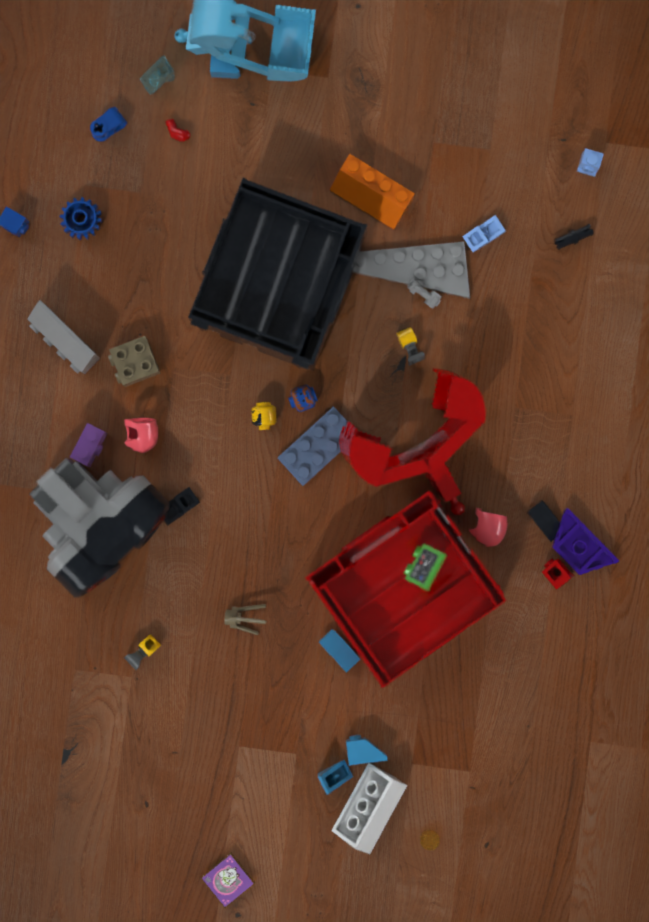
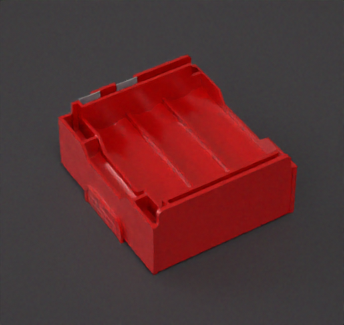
M430 491L417 498L392 517H385L342 547V552L305 577L377 679L381 688L387 686L421 660L462 633L467 627L473 625L507 601L503 591L500 589V584H497L492 579L473 550L467 547L460 537L461 533L450 517L446 516L441 510L443 506L440 503V499H437L434 493ZM422 544L446 554L428 591L406 580V575L403 574L408 563L413 564L415 560L413 554L417 546L421 547Z

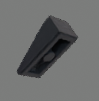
M541 500L526 513L547 539L552 542L555 539L560 522L544 501Z

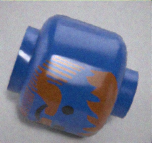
M307 384L292 389L291 397L288 398L291 407H296L298 412L314 408L315 402L318 401L313 387H309Z

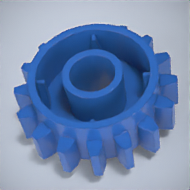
M81 197L80 201L73 198L72 203L67 202L68 206L66 208L62 207L64 214L60 215V218L64 220L60 224L62 227H66L64 229L66 234L70 232L71 238L77 235L78 240H81L82 236L89 239L88 234L90 233L95 236L94 230L101 229L97 224L102 223V219L98 218L102 213L101 211H96L98 206L96 204L92 206L90 199L85 202L84 197ZM84 215L85 220L80 223L77 222V217Z

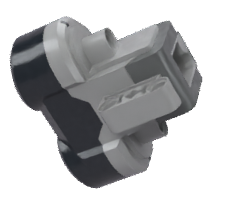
M65 458L54 470L50 468L37 481L38 485L29 493L35 500L33 503L53 523L42 536L54 548L48 556L47 570L75 598H80L86 593H90L120 570L121 562L135 548L141 549L149 541L171 510V503L144 476H136L134 478L131 476L122 482L109 470L97 481L81 463L74 462L68 458Z

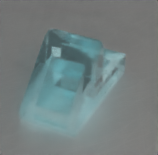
M164 55L139 79L147 92L154 94L165 82L174 81L175 71Z

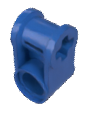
M112 107L91 123L90 131L96 141L103 142L116 132L122 130L126 126L127 121L116 107Z

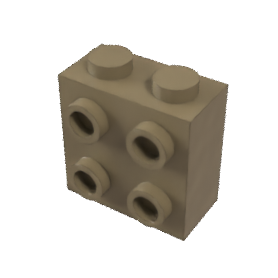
M146 336L109 349L111 355H108L109 361L117 369V373H115L118 384L122 383L124 387L161 374Z

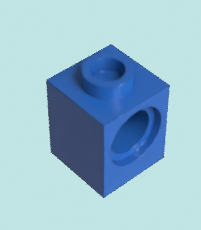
M6 206L0 216V227L19 238L27 232L29 228L27 218Z

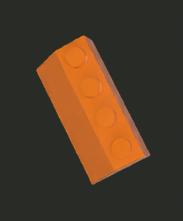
M349 154L330 188L332 193L393 230L398 225L415 195L409 189Z

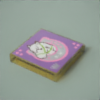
M229 853L201 876L202 881L224 908L255 884V881L232 853Z

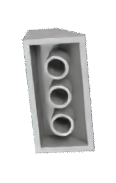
M41 300L37 302L27 319L31 322L29 327L37 334L41 332L45 336L43 340L50 347L54 345L58 349L56 353L63 360L67 358L72 363L70 367L77 374L81 371L85 375L100 357Z

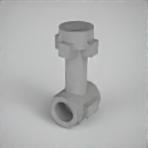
M412 279L407 286L412 294L417 292L426 299L424 303L432 309L435 306L437 307L441 302L442 296L434 290L431 293L421 286L422 282L418 279Z

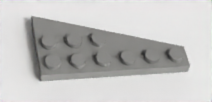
M464 242L359 252L354 265L353 273L386 279L387 281L399 282L408 285L412 279H418L422 282L421 286L424 289L470 299Z

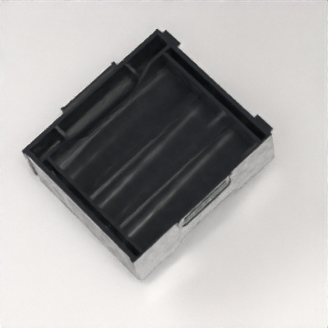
M243 177L228 217L222 220V225L205 269L202 271L204 278L188 316L191 325L199 327L200 331H207L208 329L215 331L221 337L238 344L246 343L254 346L259 352L296 365L297 368L301 367L314 371L330 326L335 321L353 274L354 265L366 237L367 224L359 223L264 187Z

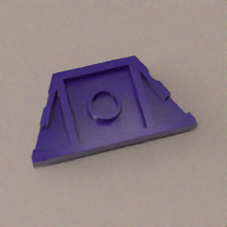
M569 508L564 510L552 548L578 575L619 562Z

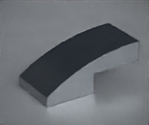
M190 487L169 501L171 503V510L166 518H163L165 524L169 526L200 503Z

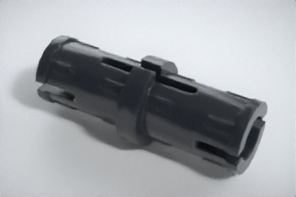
M587 224L575 231L572 229L568 234L555 238L554 243L558 245L556 248L560 250L570 244H578L584 238L593 236L594 232L593 229H590L591 225Z

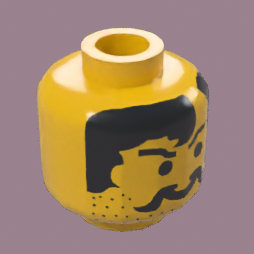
M258 402L256 406L252 407V424L259 426V430H269L270 426L276 424V407L271 405V402Z

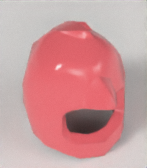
M124 419L127 430V440L124 442L126 446L139 453H145L154 448L158 440L156 419Z
M476 508L475 514L478 516L477 528L470 529L469 532L476 537L478 542L486 547L497 546L506 534L508 526L507 516L482 512L481 508Z

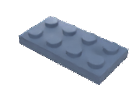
M333 406L277 459L304 486L341 452L339 436L342 427L346 426L347 420Z

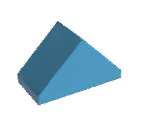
M211 55V77L233 79L240 77V71L235 65L218 60L216 56L213 57Z
M345 760L318 773V779L326 794L331 793L353 777Z

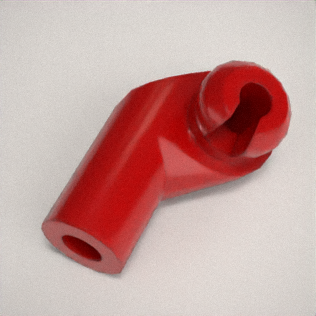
M174 119L166 121L172 139L180 142L190 139V132L177 128Z

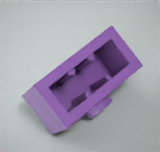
M87 423L70 458L90 467L95 457L101 453L103 449L102 443L107 433Z

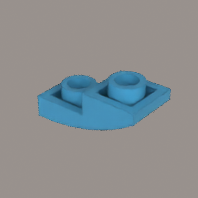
M331 629L319 641L326 652L334 658L345 672H348L360 660L334 629Z

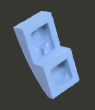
M494 215L462 237L472 252H475L505 233L506 230L498 217Z

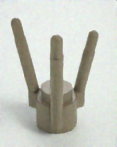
M266 604L232 607V610L226 609L224 623L225 625H230V628L258 635V631L238 624H241V621L266 624L267 621L242 617V613H239V611L266 608Z

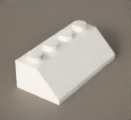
M368 763L336 821L332 832L355 849L370 854L407 785L391 774Z

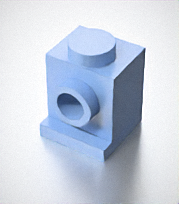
M585 148L581 155L577 172L595 177L596 172L600 168L604 153Z

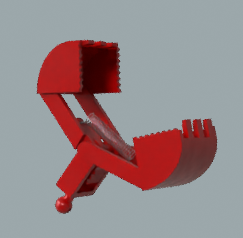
M433 368L432 371L437 373L438 378L436 379V388L433 393L432 408L445 410L446 413L443 414V417L449 419L427 441L421 442L423 445L390 456L392 449L388 445L379 444L381 437L372 436L366 432L363 433L361 430L358 431L357 427L350 421H347L346 426L342 427L339 436V446L344 459L363 480L376 487L426 473L425 477L428 478V481L435 488L438 495L446 503L450 501L453 514L462 515L465 511V506L456 498L461 492L445 462L485 423V403L479 389L472 382L452 371Z

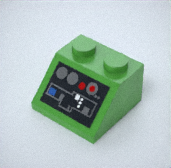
M422 544L421 547L417 546L413 554L415 560L413 564L408 563L403 574L406 575V580L428 591L446 554Z

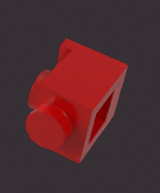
M552 558L544 565L545 569L542 571L556 590L575 576L560 559L554 561ZM556 568L561 571L560 575L555 573Z

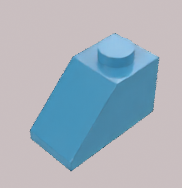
M361 735L349 736L350 739L346 740L349 765L388 761L387 754L367 738H361Z

